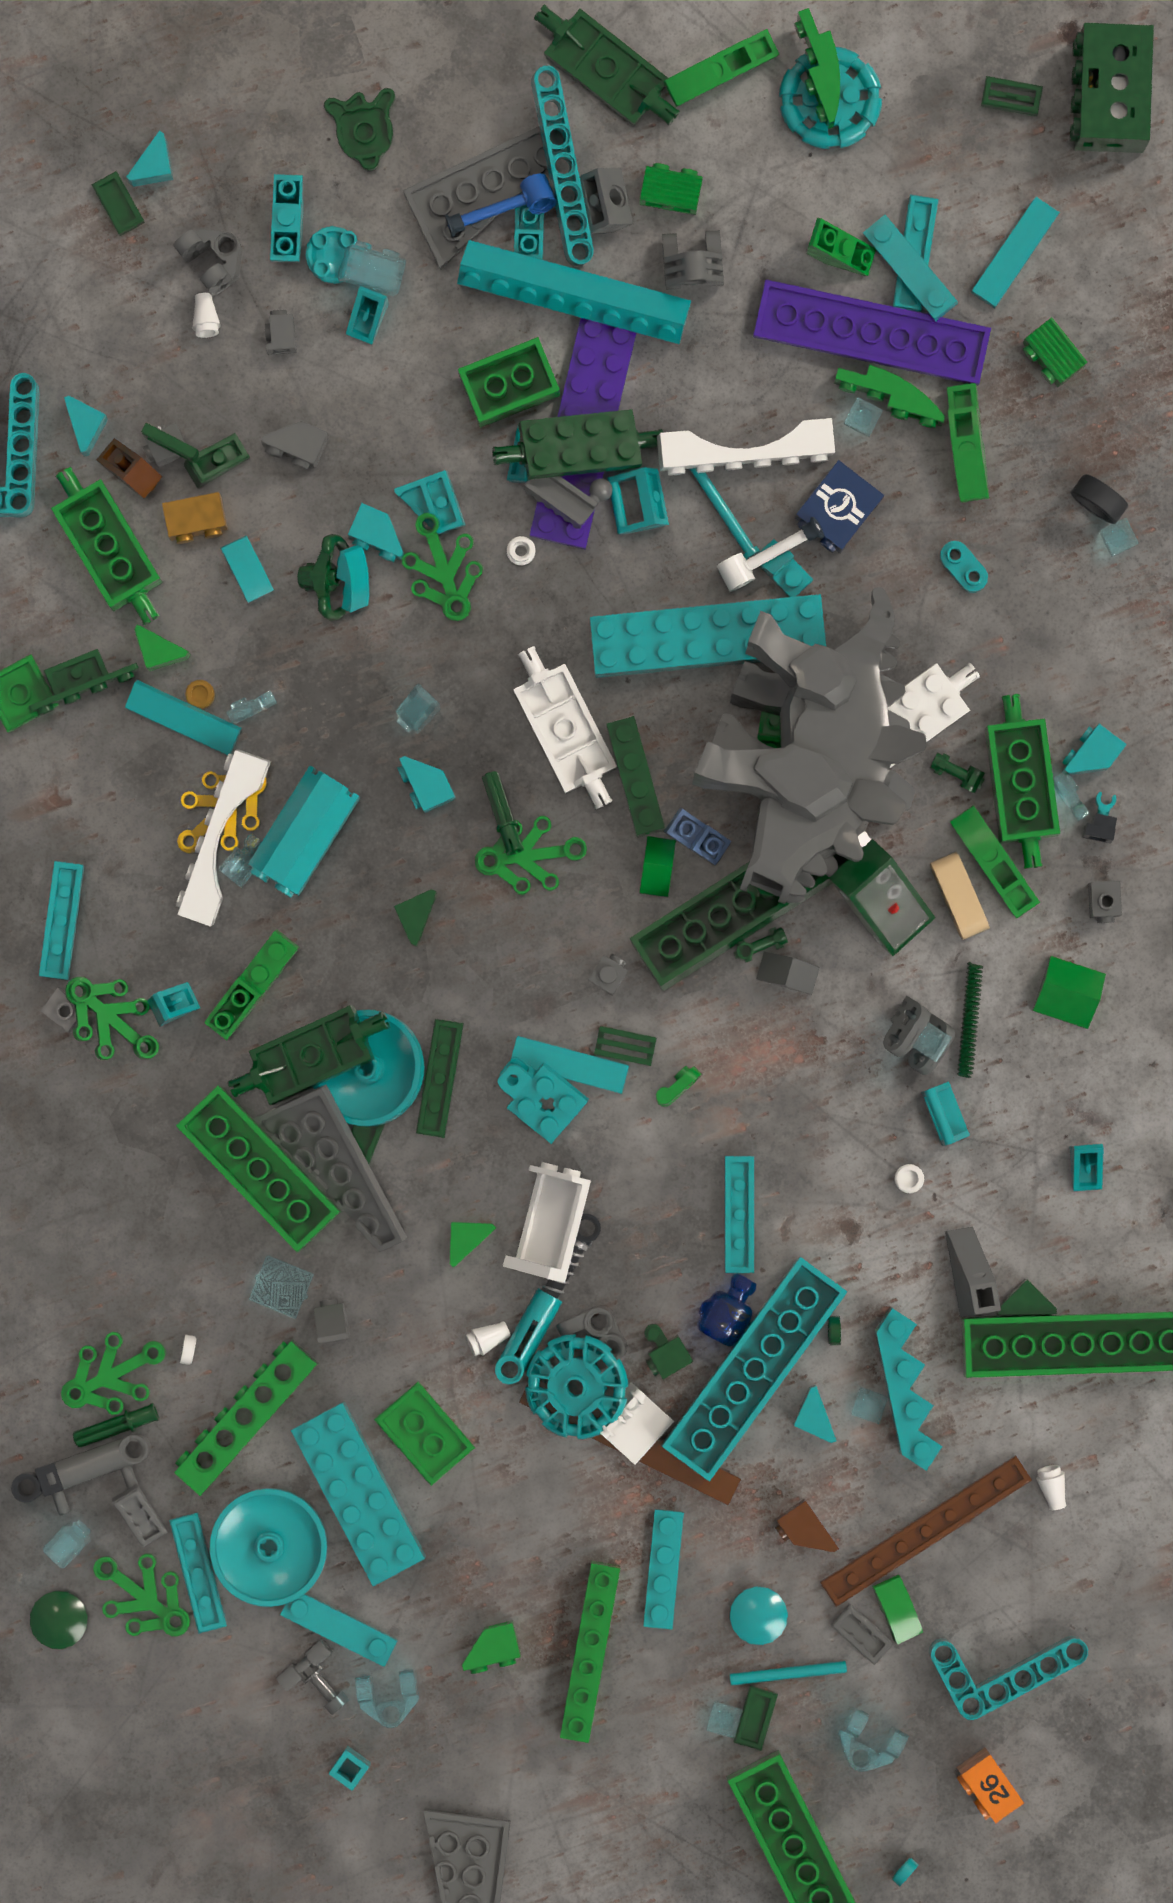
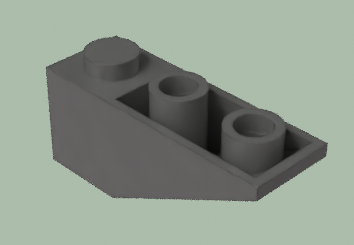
M967 1227L945 1231L960 1317L1001 1311L996 1280L974 1228Z

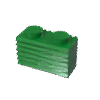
M653 163L652 167L646 166L640 195V205L696 215L703 177L698 176L697 171L686 168L681 169V172L671 171L668 165Z
M1052 317L1023 341L1025 355L1032 362L1037 360L1038 364L1043 368L1041 370L1042 376L1050 385L1055 383L1057 387H1060L1088 363Z

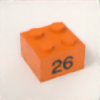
M986 1747L957 1767L960 1775L956 1778L969 1796L972 1793L976 1795L977 1799L973 1802L985 1820L991 1817L996 1824L1024 1804Z

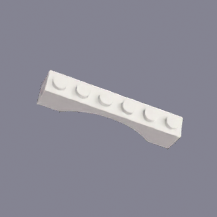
M832 418L803 420L792 432L781 439L765 446L749 449L715 445L699 438L690 431L660 433L657 436L660 471H668V475L685 474V469L696 468L697 473L712 472L715 466H725V470H737L743 468L742 464L753 463L754 468L771 466L772 461H782V465H794L800 463L799 459L810 458L811 463L828 461V457L835 453Z
M239 749L235 750L234 755L228 754L223 770L228 771L224 782L219 781L214 793V797L218 798L215 809L210 808L204 825L208 826L205 837H199L195 852L199 853L195 864L190 863L185 877L186 880H189L186 891L181 890L176 902V907L180 908L178 915L208 926L214 925L223 900L216 871L217 848L221 833L235 809L250 795L262 788L271 761Z

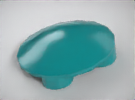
M330 226L321 228L312 235L307 243L305 256L308 267L314 276L324 282L336 284L345 282L357 274L362 253L355 233L341 227Z
M754 1586L744 1590L735 1598L731 1606L729 1618L733 1630L740 1639L749 1644L764 1645L773 1642L782 1634L787 1625L788 1612L785 1602L778 1593L769 1588Z

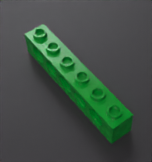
M294 1340L289 1344L283 1341L272 1353L276 1357L269 1366L264 1363L255 1372L253 1377L257 1380L251 1387L248 1388L244 1385L233 1397L237 1401L230 1410L224 1407L214 1420L218 1424L211 1432L205 1429L194 1441L198 1445L191 1454L186 1450L175 1462L179 1468L174 1473L199 1496L209 1488L319 1364ZM279 1364H286L290 1367L291 1376L288 1380H281L276 1376L275 1371ZM259 1386L270 1388L272 1397L268 1402H262L257 1398L256 1391ZM240 1408H247L251 1411L252 1420L250 1423L243 1424L238 1421L237 1412ZM220 1430L231 1432L233 1441L230 1445L224 1446L218 1442L217 1435ZM201 1452H209L212 1455L213 1464L211 1467L205 1468L199 1464L198 1456Z
M591 1560L560 1738L589 1743L620 1565Z

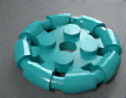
M836 47L840 69V98L834 127L838 126L839 134L828 135L826 123H820L816 114L815 106H818L815 95H809L805 83L800 79L804 71L808 73V69L815 67V64L810 66L806 54L801 55L795 60L796 64L791 70L787 69L779 89V97L782 98L780 111L788 128L792 133L796 132L803 138V142L821 149H829L831 146L844 148L863 139L869 127L875 126L882 108L883 99L879 96L881 84L873 67L869 63L865 64L860 60L859 54L842 47ZM851 67L858 72L854 80L846 73ZM868 91V99L859 101L860 92ZM793 97H802L803 105H794ZM855 114L861 118L857 125L850 121ZM807 118L815 124L811 129L803 123Z
M576 1334L557 1337L547 1343L548 1346L544 1350H538L528 1366L526 1373L528 1386L525 1387L529 1407L532 1413L537 1414L543 1421L542 1425L546 1429L565 1438L568 1435L577 1436V1439L598 1436L603 1431L602 1426L605 1425L607 1427L610 1423L618 1420L626 1406L627 1397H625V1389L628 1387V1378L624 1365L620 1359L617 1360L610 1352L612 1349L607 1344L594 1337L586 1335L585 1338L576 1337ZM574 1349L583 1350V1357H574ZM553 1356H556L560 1361L555 1367L550 1361ZM600 1359L608 1367L603 1373L595 1365ZM540 1378L548 1379V1389L539 1387ZM576 1379L582 1383L583 1392L581 1395H574L570 1392L569 1382ZM607 1386L614 1387L613 1396L605 1395ZM549 1402L557 1410L553 1414L545 1406ZM597 1407L603 1413L599 1418H596L591 1413ZM569 1415L578 1416V1425L570 1424Z

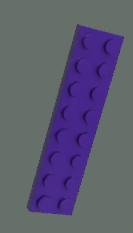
M765 280L753 337L958 382L976 383L978 386L991 328L943 317L935 321L931 315Z
M585 318L580 319L557 417L619 411L637 333ZM604 472L560 477L587 496H590L589 488L591 483L596 479L603 478ZM537 501L529 536L586 550L595 510L580 529H576L571 522L564 521L561 515H556L551 508L547 509L544 503Z

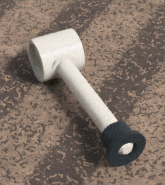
M812 517L809 523L802 526V530L746 560L743 554L739 553L718 564L717 568L729 592L735 591L755 580L753 569L806 540L812 541L817 537L824 538L823 530L815 517Z

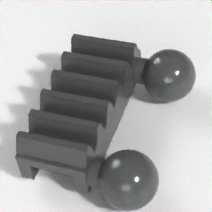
M560 476L530 479L524 485L526 494L533 495L536 501L544 503L547 509L551 508L556 515H561L564 521L571 522L576 529H580L599 502L608 500L612 495V485L609 481L602 478L596 479L591 483L589 488L590 496H587Z

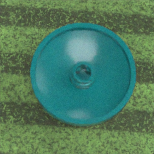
M357 1010L360 1021L381 1012L376 1010ZM385 1013L388 1018L385 1020V1023L389 1022L390 1028L368 1037L375 1060L313 1087L317 1089L327 1085L348 1124L370 1127L391 1122L401 1116L412 1105L420 1091L424 1077V1058L421 1046L412 1030L403 1021L391 1014Z
M276 1488L253 1490L233 1500L216 1520L210 1539V1558L219 1581L235 1597L256 1606H280L300 1598L318 1580L327 1557V1536L317 1512L298 1495Z

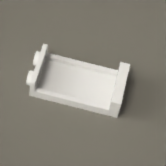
M541 1162L540 1167L529 1166V1171L536 1172L537 1177L516 1257L506 1255L503 1267L565 1283L591 1180L580 1178V1171L564 1168L563 1173L557 1172L558 1166Z

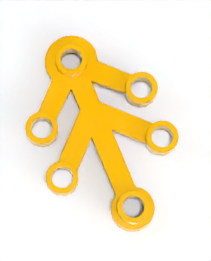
M209 771L203 775L202 783L207 789L213 790L216 789L219 781L224 782L226 775H217L215 772ZM210 775L216 777V783L212 786L206 784V778ZM266 777L262 788L246 799V815L242 818V825L248 831H255L260 825V820L257 817L258 795L266 788ZM191 791L185 792L181 797L182 805L190 810L196 807H215L218 800L214 795H196ZM188 795L195 797V803L191 806L185 804V798ZM237 808L227 820L224 835L221 838V846L227 851H234L239 845V840L236 837ZM249 817L256 819V825L252 828L247 827L245 823ZM205 819L193 830H185L180 833L177 843L183 852L188 854L195 853L199 837L204 836L208 829V826L204 825ZM187 836L194 838V844L190 847L184 845V838ZM228 837L235 839V845L231 848L226 847L224 843Z

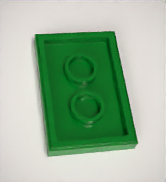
M419 1381L374 1419L430 1486L475 1449L471 1441Z

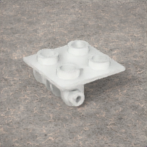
M630 1382L625 1389L627 1402L623 1413L618 1417V1420L610 1423L607 1427L605 1425L602 1426L603 1431L600 1434L636 1465L674 1421Z

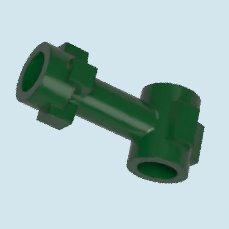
M937 752L930 765V768L935 770L934 773L941 776L944 771L962 780L960 786L973 793H976L977 789L981 788L985 780L983 778L985 772L971 765L966 770L950 762L949 755L945 753L942 755Z
M771 928L768 930L770 935L751 943L744 940L738 942V947L733 953L735 959L747 963L752 961L753 954L772 946H775L776 950L783 948V945L788 943L783 928Z

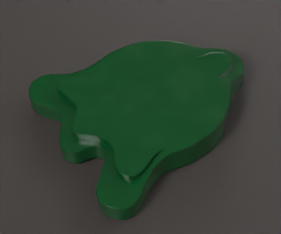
M390 88L382 89L373 102L370 103L365 100L364 94L361 92H356L347 101L328 98L324 102L325 111L336 123V136L340 148L348 157L357 161L366 171H373L379 166L380 159L389 150L393 141V125L389 115L396 96L395 92Z

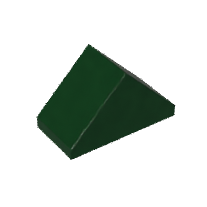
M430 889L394 906L408 939L413 946L418 947L437 896V891Z
M1024 1279L1000 1303L1001 1311H996L998 1315L1057 1314V1308L1028 1279Z

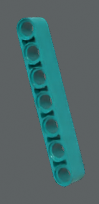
M542 66L531 78L537 118L550 184L557 201L555 209L564 255L569 264L581 266L589 262L594 254L560 75L554 67ZM547 73L551 76V87L545 88L539 84V74ZM546 102H553L557 105L558 113L556 116H549L545 113L544 104ZM557 130L562 133L564 141L561 145H555L551 142V131ZM564 159L568 162V173L561 174L556 170V160ZM563 188H570L574 191L575 199L573 202L567 203L562 199L561 191ZM569 216H575L579 219L580 229L578 231H571L567 227L566 221ZM574 245H581L585 248L586 256L583 260H578L573 256L572 249Z

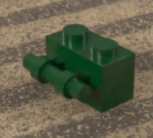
M649 1324L645 1328L644 1334L646 1339L650 1342H655L657 1347L648 1351L650 1358L646 1360L654 1376L660 1374L662 1379H665L693 1362L678 1334L667 1340L657 1324Z

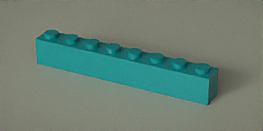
M468 240L460 263L457 284L676 344H680L691 300L471 240Z

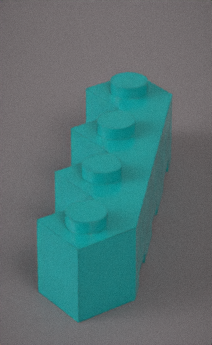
M890 1307L874 1332L899 1452L927 1471L943 1446L918 1430L934 1405L910 1390L925 1364L901 1349L917 1324Z

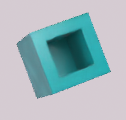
M347 1745L330 1769L329 1775L353 1791L370 1767L371 1762Z

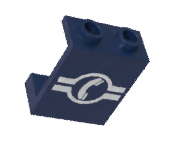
M838 460L797 512L795 519L799 522L796 525L802 530V526L809 523L810 518L815 517L824 533V538L819 543L828 551L833 553L836 550L841 554L849 540L874 508L883 500L884 494Z

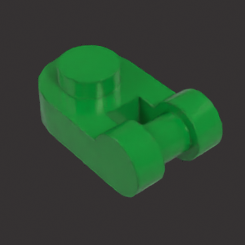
M686 1065L674 1076L677 1081L669 1088L662 1087L657 1091L656 1102L661 1107L670 1106L703 1074L695 1066L689 1069Z

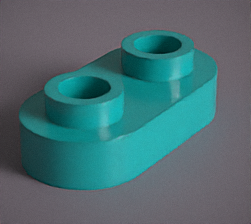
M950 541L943 546L940 552V562L966 592L976 593L981 591L988 581V573L984 566L962 542ZM951 551H958L960 558L958 560L951 559ZM969 573H977L979 580L977 582L970 581Z

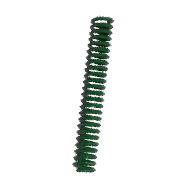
M968 962L969 966L967 969L969 971L966 972L968 974L966 977L968 985L965 986L967 988L965 992L968 994L964 995L966 997L964 1002L966 1003L963 1004L966 1007L963 1009L965 1011L963 1016L966 1017L962 1018L963 1022L961 1023L964 1025L961 1027L963 1031L960 1032L963 1034L960 1036L963 1040L960 1041L961 1045L959 1046L962 1049L959 1050L961 1054L958 1055L961 1057L958 1059L961 1063L957 1064L959 1066L957 1070L960 1071L957 1075L971 1078L970 1075L973 1074V1071L969 1070H973L974 1067L967 1065L975 1064L971 1062L975 1058L969 1056L976 1055L972 1053L976 1049L971 1047L977 1045L969 1042L977 1041L973 1039L977 1035L971 1033L978 1032L974 1030L978 1026L973 1024L979 1023L971 1019H979L978 1016H975L979 1012L973 1010L980 1009L976 1007L980 1003L975 1001L981 1000L973 996H981L980 993L976 992H981L982 990L975 987L982 986L978 984L982 980L976 978L983 977L975 973H983L982 970L978 969H983L984 967Z

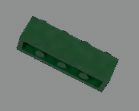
M635 716L606 723L636 837L639 838L665 831Z

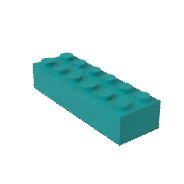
M345 1401L291 1430L372 1586L425 1559L426 1555Z

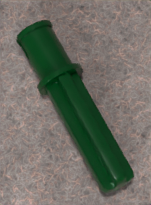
M488 772L482 776V780L498 825L496 831L501 834L506 855H515L516 849L518 853L524 850L516 828L518 822L513 819L498 772Z
M154 1403L133 1411L127 1409L125 1414L74 1431V1442L77 1447L81 1448L129 1430L135 1432L137 1427L159 1421L158 1411Z

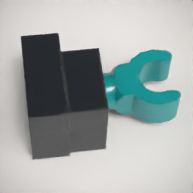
M1099 792L1095 797V803L1098 807L1097 813L1093 816L1092 824L1087 823L1084 826L1082 838L1111 844L1115 836L1117 818L1108 815L1110 809L1116 803V795L1111 797L1110 804L1105 805L1101 802L1102 792Z

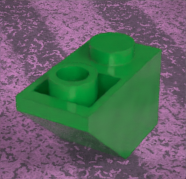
M513 1620L484 1627L463 1661V1671L470 1670L471 1674L487 1671V1665L499 1663V1667L516 1664V1658L521 1657Z

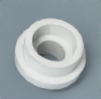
M515 537L507 546V556L515 565H527L535 556V546L527 537ZM518 547L526 548L527 552L524 556H518L515 553Z

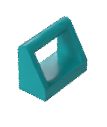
M644 467L607 478V481L612 485L611 502L618 535L669 525L658 468ZM636 480L644 521L627 525L620 482Z
M949 1081L921 1092L942 1146L970 1136Z

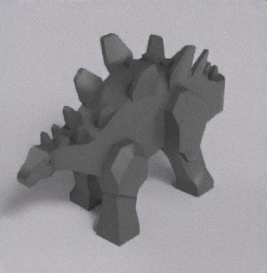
M876 587L872 591V608L867 624L859 633L834 650L819 644L810 646L784 635L773 616L760 611L745 654L757 658L776 673L763 672L756 665L745 661L732 691L730 703L738 707L756 709L780 716L781 748H772L763 744L747 733L734 716L723 713L712 743L708 741L706 743L692 782L693 785L704 789L750 793L761 800L751 860L740 890L744 892L747 891L751 884L779 896L778 902L783 904L786 902L789 904L803 903L804 896L806 895V889L803 886L813 888L815 885V880L810 874L832 876L838 869L837 861L833 857L835 854L851 861L859 862L864 855L862 847L871 840L865 832L868 823L894 825L898 822L903 812L908 811L911 807L915 794L914 787L894 770H890V766L924 752L926 749V735L910 729V723L907 719L888 710V707L901 699L906 691L902 683H896L894 680L880 674V672L894 669L897 666V659L884 649H897L900 645L899 639L891 634L895 624V614L886 591L881 587Z

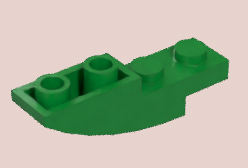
M807 8L798 12L797 22L794 23L799 39L804 38L808 46L805 49V54L810 66L815 64V67L808 69V79L804 80L809 95H815L818 106H815V110L820 123L825 122L827 128L830 129L834 127L839 106V60L831 31L819 34L811 12Z
M765 29L675 74L663 82L677 107L780 54L768 29Z
M869 365L866 375L838 368L834 384L839 385L840 390L848 393H855L856 390L867 393V398L882 402L884 398L889 399L886 411L892 412L891 416L896 419L908 420V417L919 420L920 425L933 429L936 425L942 426L945 416L923 392L901 377Z
M976 383L947 387L950 436L960 501L963 503L989 499L985 447L982 441Z
M974 805L949 821L1016 919L1040 903Z
M275 930L204 1023L227 1041L285 969L284 967L300 947L280 931Z

